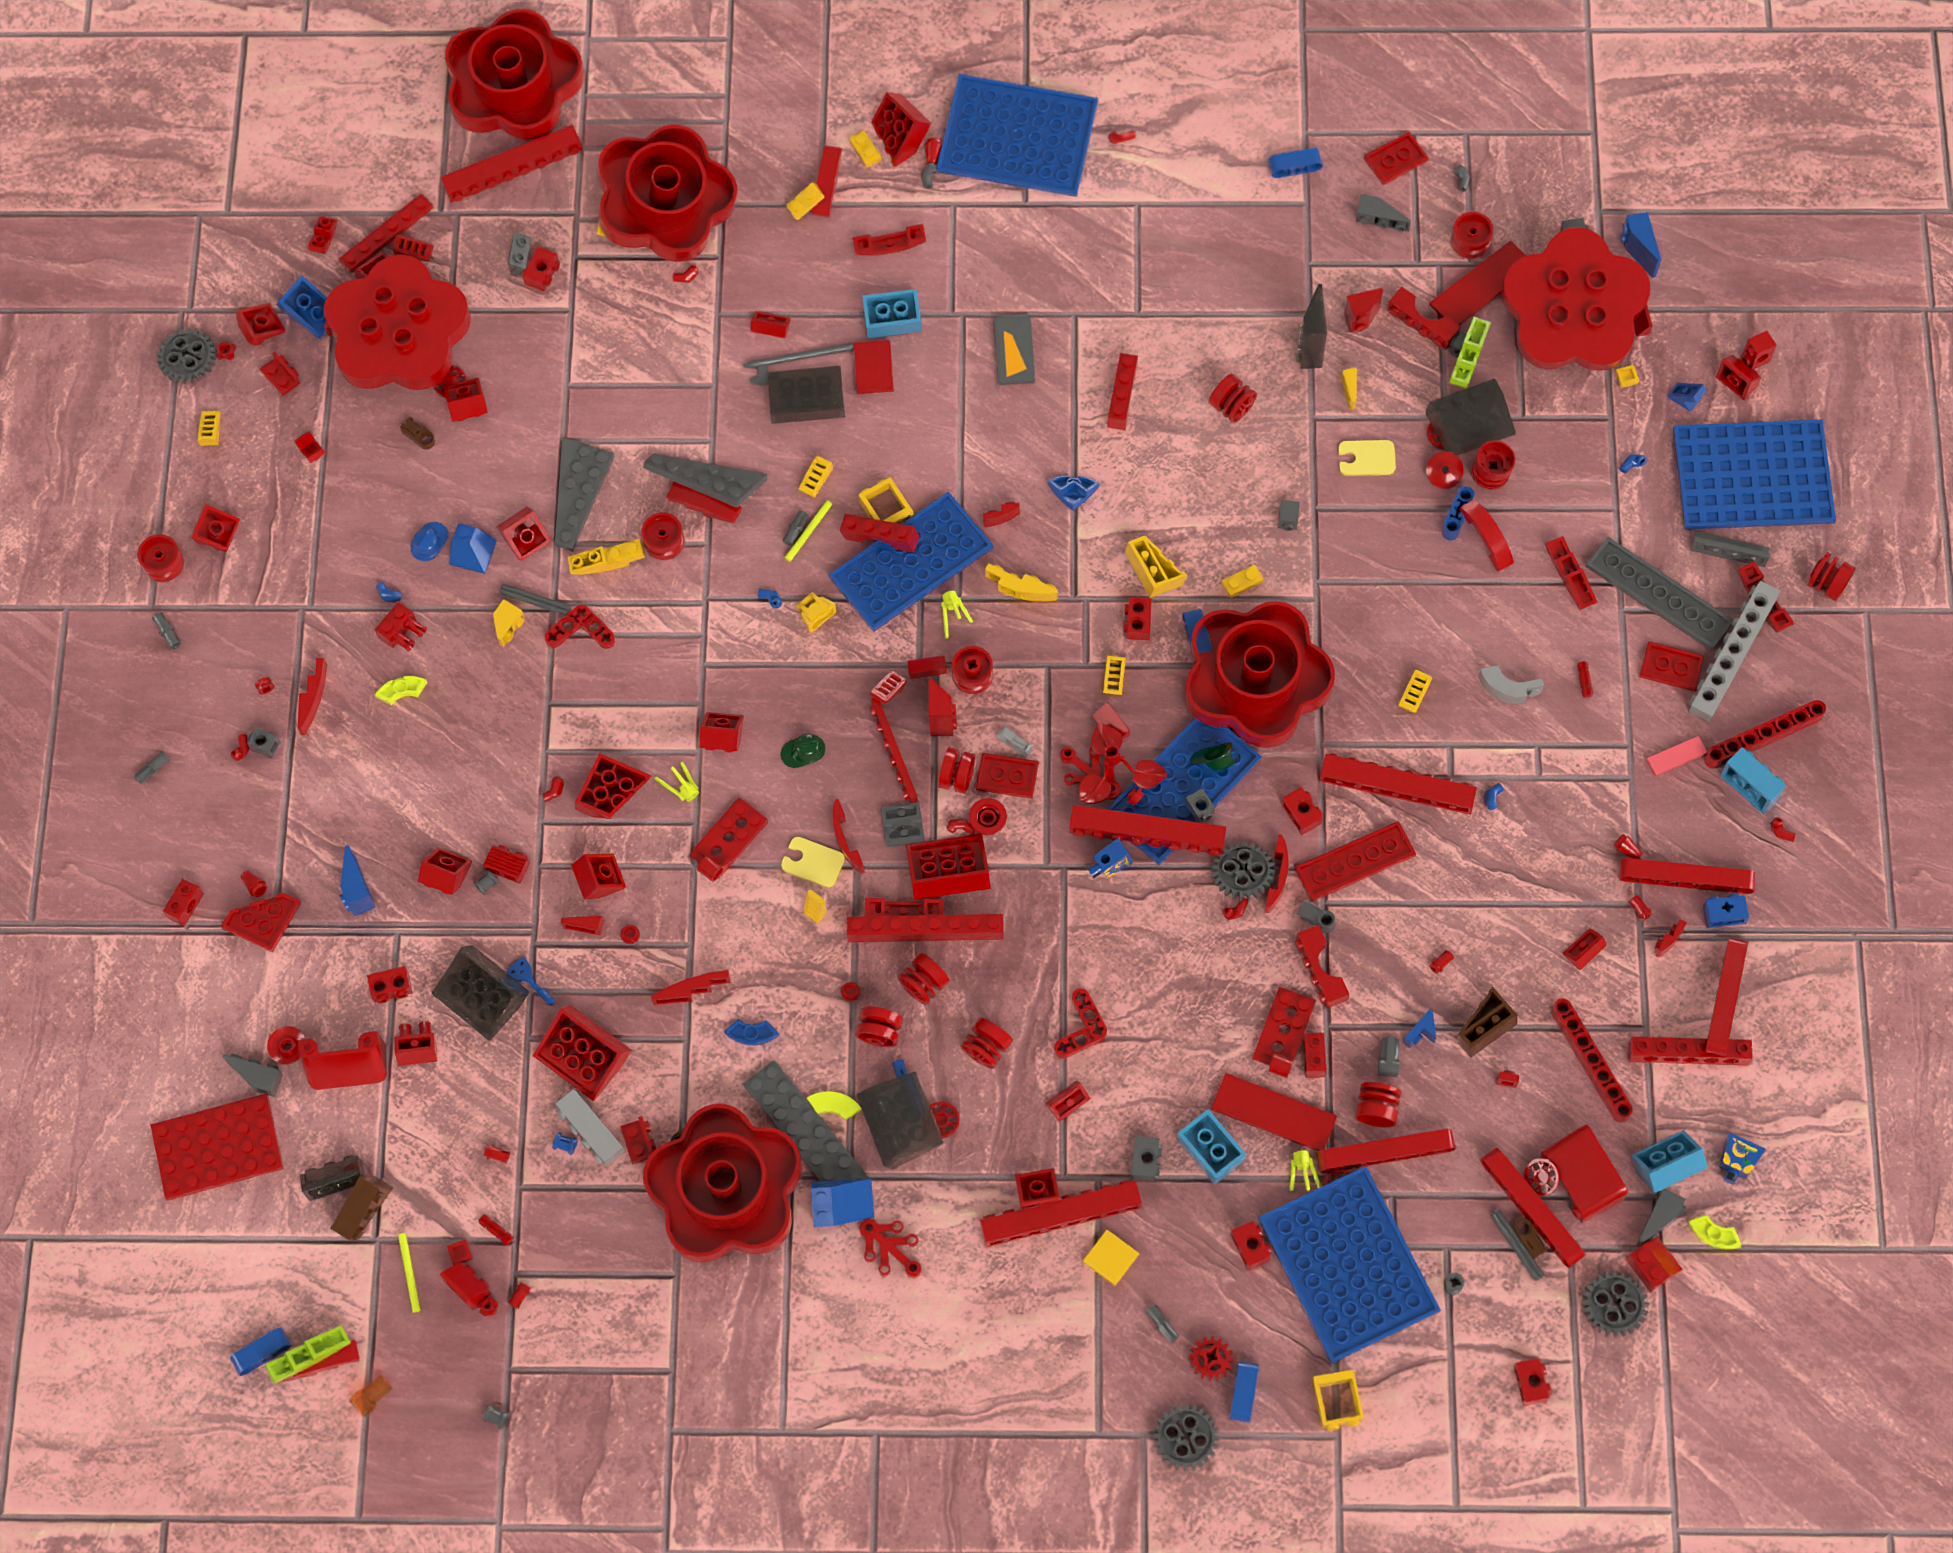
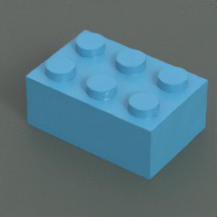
M917 289L862 296L868 338L922 332Z
M1743 747L1726 763L1720 775L1721 778L1763 815L1779 800L1786 787L1780 777L1774 776L1765 764L1757 761L1753 753L1745 750Z
M1209 1109L1177 1133V1141L1214 1185L1246 1161L1247 1154Z
M1684 1130L1631 1155L1636 1174L1654 1193L1662 1191L1666 1187L1708 1168L1703 1148Z

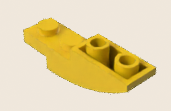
M639 538L606 549L601 546L569 556L568 563L571 575L593 574L630 566V562L645 558L642 540Z
M988 563L985 568V577L997 582L998 591L1018 599L1036 602H1049L1058 599L1056 587L1052 584L1041 582L1034 575L1029 576L1025 574L1020 579L1018 575L1014 573L1009 574L998 565Z

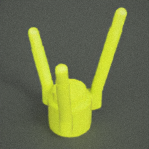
M948 591L942 595L943 602L941 606L943 609L946 639L949 638L947 608L954 610L957 618L961 619L958 610L960 606L969 622H973L961 598L957 596L956 591Z
M683 762L680 765L689 782H686L673 766L671 767L675 776L682 783L679 788L681 792L658 777H654V780L673 792L682 801L686 799L687 802H690L699 794V788L694 783Z
M1302 1150L1293 1153L1294 1159L1290 1161V1191L1294 1190L1296 1167L1297 1170L1303 1171L1306 1190H1310L1307 1173L1309 1167L1317 1187L1321 1188L1322 1186L1313 1165V1159L1309 1157V1152Z

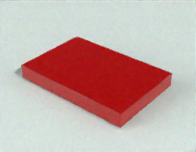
M1409 131L1364 155V160L1382 185H1385L1426 163L1429 157Z
M890 340L854 342L857 394L894 392Z
M1648 641L1639 677L1695 692L1704 655Z
M982 753L976 790L1033 799L1039 761Z

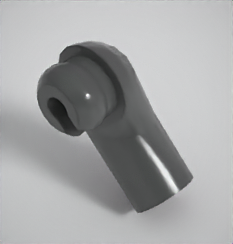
M1456 166L1453 169V173L1461 179L1458 190L1465 192L1468 188L1470 175L1464 166Z

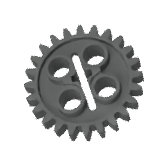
M181 328L179 334L173 331V337L167 335L168 341L162 340L164 346H158L161 352L156 353L158 356L156 360L164 376H168L170 381L174 379L178 383L182 380L183 384H185L189 380L192 384L194 378L200 381L199 376L207 377L205 372L212 371L209 366H215L213 361L217 359L215 345L209 335L206 336L203 331L199 333L198 329H195L192 332L188 328L187 332H184Z
M1237 841L1236 847L1230 843L1229 850L1224 848L1223 855L1219 854L1217 856L1218 859L1213 860L1212 872L1214 873H1212V878L1215 879V886L1219 885L1220 892L1225 890V896L1231 893L1233 900L1236 896H1239L1240 901H1242L1243 897L1246 896L1248 901H1250L1251 895L1257 899L1258 892L1264 895V888L1269 889V883H1273L1275 864L1271 863L1272 856H1268L1267 850L1262 852L1261 845L1256 849L1254 842L1251 846H1248L1247 841H1245L1244 845L1241 846L1239 841ZM1247 857L1248 860H1241V858ZM1231 868L1233 871L1228 872L1226 869ZM1259 870L1261 873L1256 874L1253 871ZM1242 881L1246 882V884L1240 885L1238 883Z
M1614 1270L1612 1276H1610L1608 1271H1606L1604 1278L1598 1274L1597 1281L1591 1279L1590 1283L1592 1286H1586L1585 1289L1589 1293H1583L1582 1297L1587 1300L1582 1301L1581 1305L1587 1306V1308L1582 1312L1589 1313L1586 1321H1594L1591 1326L1592 1328L1597 1325L1599 1326L1598 1333L1604 1329L1606 1330V1336L1613 1332L1614 1338H1616L1620 1332L1625 1337L1626 1330L1632 1334L1634 1332L1633 1327L1639 1329V1322L1644 1323L1645 1318L1642 1315H1647L1648 1311L1643 1308L1648 1307L1649 1303L1643 1302V1300L1648 1295L1641 1294L1644 1287L1638 1288L1639 1280L1632 1282V1275L1625 1278V1273L1622 1272L1620 1276H1617V1272ZM1614 1287H1621L1623 1294L1615 1293ZM1596 1296H1603L1606 1303H1598ZM1618 1302L1619 1305L1618 1307L1616 1305L1612 1306L1611 1303ZM1624 1305H1632L1634 1312L1626 1311ZM1607 1314H1614L1617 1318V1321H1609L1607 1318Z
M1186 1403L1185 1408L1181 1409L1180 1405L1177 1404L1176 1411L1169 1407L1170 1414L1168 1415L1163 1412L1164 1420L1157 1419L1160 1426H1154V1430L1158 1434H1153L1152 1438L1158 1441L1153 1443V1446L1160 1447L1156 1454H1163L1162 1462L1167 1459L1169 1460L1168 1467L1174 1463L1176 1464L1177 1471L1180 1466H1183L1184 1472L1187 1471L1188 1466L1195 1471L1196 1464L1203 1468L1202 1461L1204 1460L1209 1463L1208 1455L1215 1456L1212 1449H1218V1445L1213 1442L1219 1441L1220 1437L1214 1434L1219 1429L1212 1428L1216 1421H1209L1211 1414L1209 1413L1204 1416L1203 1408L1198 1412L1196 1411V1405L1189 1409L1188 1403ZM1187 1419H1192L1196 1425L1193 1428H1187L1184 1422ZM1177 1421L1180 1422L1185 1435H1190L1189 1442L1196 1451L1195 1454L1190 1450L1187 1440H1182L1183 1433L1177 1426ZM1169 1429H1175L1178 1435L1175 1438H1170L1166 1432ZM1202 1437L1206 1444L1204 1446H1197L1194 1440ZM1177 1448H1186L1188 1451L1187 1455L1179 1456L1176 1452Z

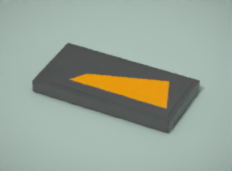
M1031 315L994 317L999 385L1035 383Z

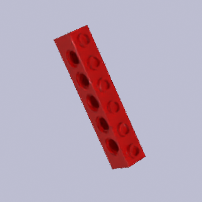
M1632 1036L1628 1043L1629 1062L1749 1066L1753 1059L1752 1040L1729 1039L1726 1055L1723 1056L1705 1051L1708 1038Z

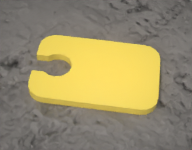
M1390 440L1343 441L1339 445V455L1351 453L1356 458L1353 463L1339 462L1340 472L1345 476L1391 475L1395 471V447Z
M802 837L793 838L788 848L801 851L803 857L800 861L796 862L784 856L781 863L782 869L789 874L827 888L834 886L845 862L843 853Z

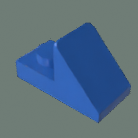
M1677 383L1667 396L1686 410L1692 411L1707 389L1704 384Z
M1431 1009L1427 1011L1405 1037L1403 1043L1410 1048L1413 1043L1417 1045L1423 1038V1035L1435 1043L1436 1031L1433 1011Z

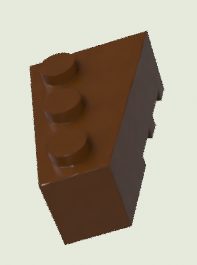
M1491 987L1488 995L1479 1004L1478 1009L1471 1015L1458 1033V1044L1470 1058L1517 1025V1013L1493 987Z
M374 1175L360 1176L330 1229L349 1241L360 1239L365 1232L366 1226L390 1194L393 1187Z

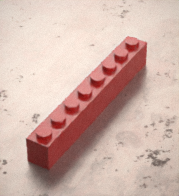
M570 125L440 178L450 203L458 202L465 197L476 195L488 188H494L498 184L509 182L513 178L526 175L538 168H544L553 162H559L568 156L577 155L583 151L574 126Z
M1335 753L1325 754L1319 781L1471 815L1477 790V787L1467 782L1461 784L1449 778L1439 779L1430 774L1420 775L1412 770L1402 771L1394 766H1379L1375 762H1361L1357 758L1352 757L1347 759Z
M1073 805L1069 833H1073L1074 836L1078 837L1087 835L1092 836L1094 839L1108 838L1112 841L1119 838L1121 842L1129 841L1134 845H1141L1143 843L1155 848L1164 846L1169 847L1171 850L1185 849L1191 853L1206 852L1211 856H1218L1219 854L1223 855L1227 827Z
M1003 914L847 917L848 943L1004 940Z
M1124 1180L1119 1183L1120 1185H1104L1097 1191L1092 1192L1089 1189L1082 1191L1081 1195H1065L1056 1202L1022 1207L1021 1210L1017 1211L1009 1209L997 1216L995 1214L986 1215L980 1220L986 1248L1141 1209L1142 1201L1136 1181Z

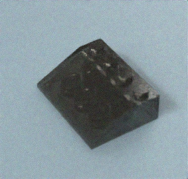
M1318 284L1303 317V323L1299 325L1296 363L1300 362V369L1322 368L1327 326L1322 284Z
M841 365L768 372L772 424L845 417Z
M1495 378L1430 401L1425 412L1445 450L1457 456L1477 449L1488 441H1499L1516 434L1504 394Z
M470 945L461 947L431 994L488 1041H491L521 1007L530 992L476 947Z
M915 1071L874 1085L856 1094L884 1167L894 1169L944 1144Z

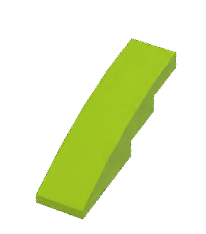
M1473 317L1449 383L1464 388L1468 387L1491 322Z
M342 1325L305 1341L303 1345L286 1352L284 1356L265 1364V1369L273 1384H276L327 1358L351 1342Z

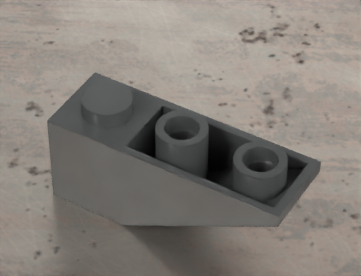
M1361 194L1356 222L1364 225H1376L1380 228L1396 229L1400 232H1409L1410 219L1381 198Z
M223 1054L225 1061L256 1092L267 1093L273 1097L276 1096L283 1077L279 1067L272 1064L264 1066L254 1059L246 1061L236 1054H230V1056Z

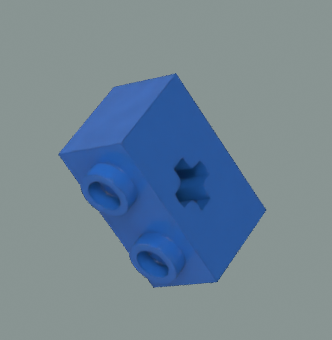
M1738 894L1729 895L1727 898L1710 897L1703 905L1707 928L1746 924L1750 918L1746 898Z

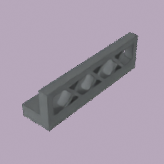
M1697 531L1694 532L1690 550L1747 564L1755 561L1757 566L1761 567L1766 566L1770 556L1769 547Z

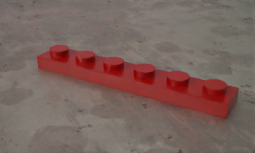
M421 193L338 258L339 262L350 273H353L356 268L363 265L392 242L396 235H401L434 208L433 204Z
M871 698L872 706H869L872 717L876 716L878 722L875 724L879 734L883 733L885 738L882 739L885 750L889 749L891 755L888 757L891 766H896L898 771L895 775L898 783L903 784L904 789H902L904 799H909L910 803L918 802L917 794L882 705L877 699Z

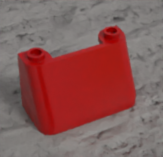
M377 1031L363 1033L358 1039L357 1049L319 1053V1046L315 1040H298V1050L307 1081L315 1090L376 1084L384 1081L387 1077L386 1044Z
M1587 1124L1579 1127L1540 1153V1158L1549 1159L1558 1167L1560 1181L1573 1200L1571 1211L1576 1219H1580L1581 1223L1624 1201L1628 1194L1625 1183ZM1545 1162L1544 1167H1549V1164Z

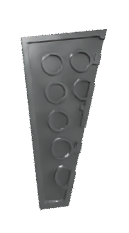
M565 437L562 438L555 545L573 552L615 456L614 453Z
M655 453L643 462V468L736 508L767 480V474Z

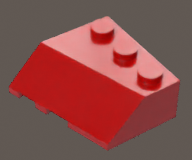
M886 92L871 121L879 139H882L885 145L886 153L892 159L893 167H897L917 153L932 124L902 94Z
M929 679L930 736H953V730H957L956 704H954L952 697L933 679Z
M599 753L575 801V810L591 817L611 819L652 775Z

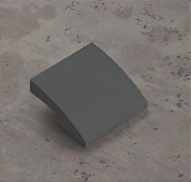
M919 802L881 808L887 847L925 842Z

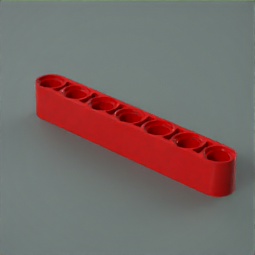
M1814 700L1709 748L1704 762L1709 768H1718L1725 765L1742 747L1753 752L1818 723L1826 712V705L1820 700ZM1812 709L1818 710L1820 714L1814 713ZM1795 717H1800L1803 721H1798ZM1778 724L1784 725L1786 729H1781ZM1761 732L1768 733L1769 737L1763 736ZM1748 739L1752 744H1747L1744 740ZM1727 747L1734 748L1736 752L1729 751ZM1710 755H1716L1719 759L1715 760Z
M1623 858L1620 860L1619 880L1623 882L1740 894L1755 892V872L1752 870Z
M1728 938L1705 1049L1706 1052L1726 1055L1749 943L1747 941Z
M1565 998L1558 999L1552 1008L1553 1018L1613 1119L1619 1123L1626 1122L1633 1112L1630 1101L1571 1002ZM1562 1006L1567 1012L1561 1013L1557 1010V1007ZM1573 1023L1577 1029L1571 1030L1567 1024ZM1583 1040L1587 1046L1581 1047L1577 1041ZM1593 1057L1597 1063L1591 1064L1587 1058ZM1603 1074L1607 1080L1601 1081L1597 1075ZM1613 1091L1617 1097L1611 1098L1607 1092ZM1618 1109H1625L1627 1111V1115H1621L1618 1112Z
M1441 1129L1324 1149L1317 1152L1320 1172L1330 1173L1338 1169L1349 1170L1448 1153L1456 1150L1452 1129Z
M1494 1148L1480 1159L1486 1171L1524 1217L1532 1223L1538 1234L1567 1268L1572 1267L1585 1257V1253L1580 1245L1499 1148Z

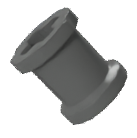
M489 870L486 871L482 878L473 882L483 895L494 884H499L498 880Z
M1451 1273L1444 1284L1446 1292L1451 1295L1460 1293L1465 1283L1463 1276L1459 1273ZM1454 1280L1457 1281L1456 1287L1451 1286Z
M490 1404L484 1413L483 1421H489L497 1425L499 1429H503L510 1413L494 1408V1405Z

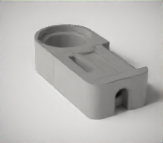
M1002 726L996 734L1002 742L1025 758L1033 751L1031 744L1018 737L1016 733L1007 727Z

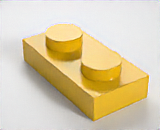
M864 130L849 137L850 144L866 168L882 160V156Z
M812 182L786 206L794 218L799 220L824 198V195L817 185Z
M1254 564L1223 579L1221 584L1229 597L1232 598L1263 583L1264 579Z

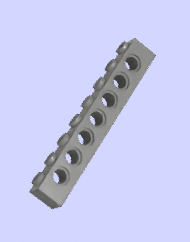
M1762 581L1757 586L1753 585L1748 594L1751 596L1749 602L1744 601L1740 609L1743 613L1740 617L1736 616L1731 625L1734 627L1732 633L1727 632L1723 640L1726 644L1723 649L1719 647L1714 656L1717 659L1715 664L1710 663L1706 674H1708L1706 680L1702 679L1697 687L1700 690L1698 695L1693 694L1688 704L1691 706L1689 713L1707 722L1711 721L1781 592L1780 590ZM1759 601L1763 606H1757L1754 602ZM1746 617H1752L1754 622H1749ZM1742 632L1746 637L1742 638L1737 633ZM1729 648H1735L1737 653L1730 652ZM1720 664H1727L1729 668L1724 669ZM1717 679L1720 684L1716 685L1711 680ZM1703 695H1709L1712 700H1705Z

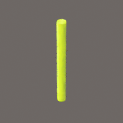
M826 500L785 556L787 561H792L833 504L830 501Z
M401 1233L398 1235L412 1312L415 1313L421 1310L406 1233Z

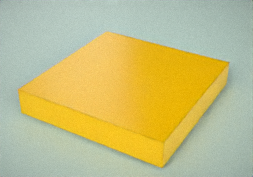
M1106 1230L1085 1257L1083 1263L1116 1286L1137 1259L1139 1253L1109 1230Z

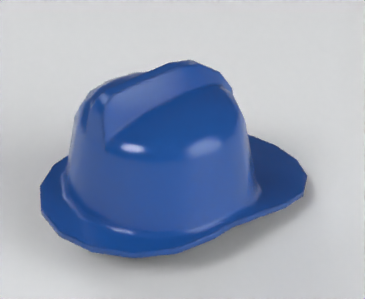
M438 522L425 524L414 535L411 543L412 555L420 561H430L435 558L448 539L447 528Z

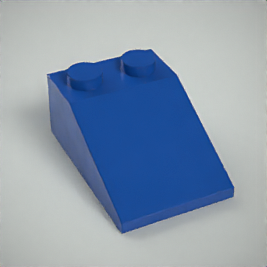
M1645 212L1627 215L1625 223L1622 224L1620 241L1624 243L1626 251L1652 278H1655L1660 266L1661 256L1649 214Z
M301 276L277 302L276 306L318 339L326 333L324 324L327 321L324 315V305L327 297L305 277Z
M347 845L344 850L340 884L343 894L340 895V898L347 912L351 911L354 916L376 908L357 859L350 846Z
M872 1178L811 1182L814 1227L837 1226L874 1218Z

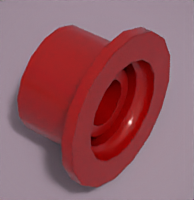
M980 799L970 808L969 822L972 828L980 834L993 835L1001 831L1006 824V809L996 799Z

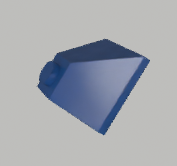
M458 523L452 538L449 564L485 574L497 540L476 527Z

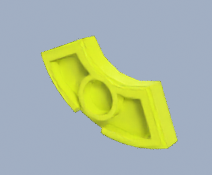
M404 676L403 678L390 680L378 689L375 697L390 705L404 696L418 698L427 684V680L417 676Z
M825 1091L807 1097L808 1102L818 1115L835 1113L846 1121L862 1110L856 1101L838 1092Z
M1708 1215L1687 1222L1693 1233L1704 1243L1712 1247L1736 1249L1742 1246L1734 1227L1724 1228L1718 1226L1711 1221Z

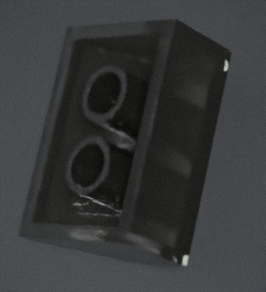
M349 1155L344 1157L342 1161L336 1163L332 1161L324 1164V1167L306 1170L304 1174L300 1175L302 1193L311 1202L354 1187L360 1176H366L362 1162L358 1155Z

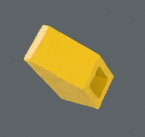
M504 599L493 613L497 638L502 647L512 640L515 630L523 625L525 618L521 609Z

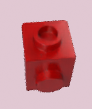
M310 431L294 441L301 454L310 463L318 460L325 454L324 449L314 439Z

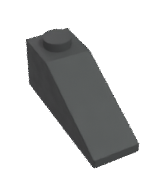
M1667 1189L1662 1190L1636 1246L1641 1247L1672 1224L1678 1216L1682 1217L1687 1207L1683 1205L1686 1199Z

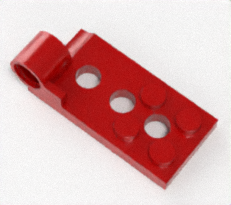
M738 797L691 852L690 857L699 863L697 871L711 882H715L718 878L720 879L766 826L769 820ZM741 819L747 822L746 826L742 828L736 826L737 821ZM726 834H733L735 836L731 842L724 840ZM714 848H720L722 850V853L719 856H714L711 854Z
M1279 987L1252 1059L1269 1065L1268 1072L1288 1078L1316 1000ZM1291 1007L1297 1013L1295 1016H1288L1285 1010ZM1286 1025L1289 1027L1290 1032L1282 1034L1279 1031V1027ZM1280 1043L1283 1045V1050L1276 1052L1273 1050L1272 1045Z

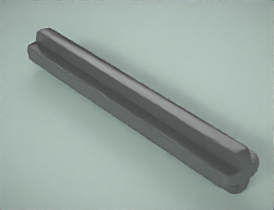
M503 584L500 588L501 595L562 615H567L571 610L570 605Z
M1501 1210L1493 1212L1491 1218L1535 1281L1541 1279L1544 1276L1543 1271Z

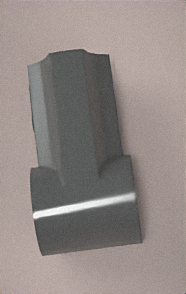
M1308 900L1301 904L1297 912L1298 916L1315 926L1319 925L1323 933H1330L1334 930L1335 916L1331 911L1323 910ZM1324 919H1329L1331 923L1325 925L1322 923V921Z
M1395 1037L1382 1038L1378 1076L1398 1078L1400 1060H1398L1399 1039Z

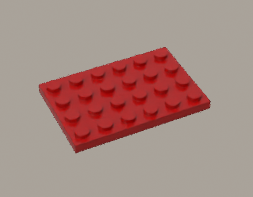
M267 1093L150 1125L164 1196L167 1201L284 1169Z

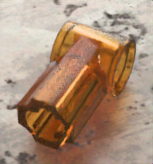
M380 1375L365 1389L357 1391L350 1398L349 1402L364 1417L376 1407V1403L390 1392L392 1388Z

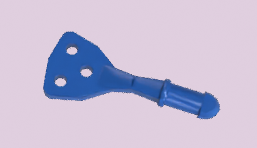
M523 957L513 963L507 971L508 977L516 981L528 983L547 1005H554L555 999L532 978L531 966L527 959Z

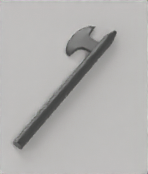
M852 343L759 359L743 364V367H758V376L749 380L756 385H767L779 378V374H770L768 372L767 365L851 351L853 346Z

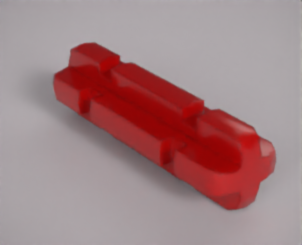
M1580 661L1577 664L1582 696L1589 698L1593 696V689L1591 687L1590 672L1588 671V662Z
M486 1214L480 1217L478 1223L482 1227H486L505 1245H509L512 1242L513 1236L505 1232V1229L495 1221H491Z

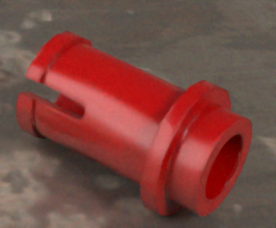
M1639 895L1629 900L1628 903L1637 912L1639 919L1644 921L1652 915L1651 908L1644 904Z
M1444 950L1437 959L1430 961L1429 967L1434 973H1441L1443 968L1454 959V956L1449 950Z
M494 1144L486 1146L484 1156L488 1160L491 1158L507 1164L511 1152L494 1147Z
M522 1282L516 1285L517 1289L507 1302L516 1309H519L526 1295L530 1294L531 1288Z

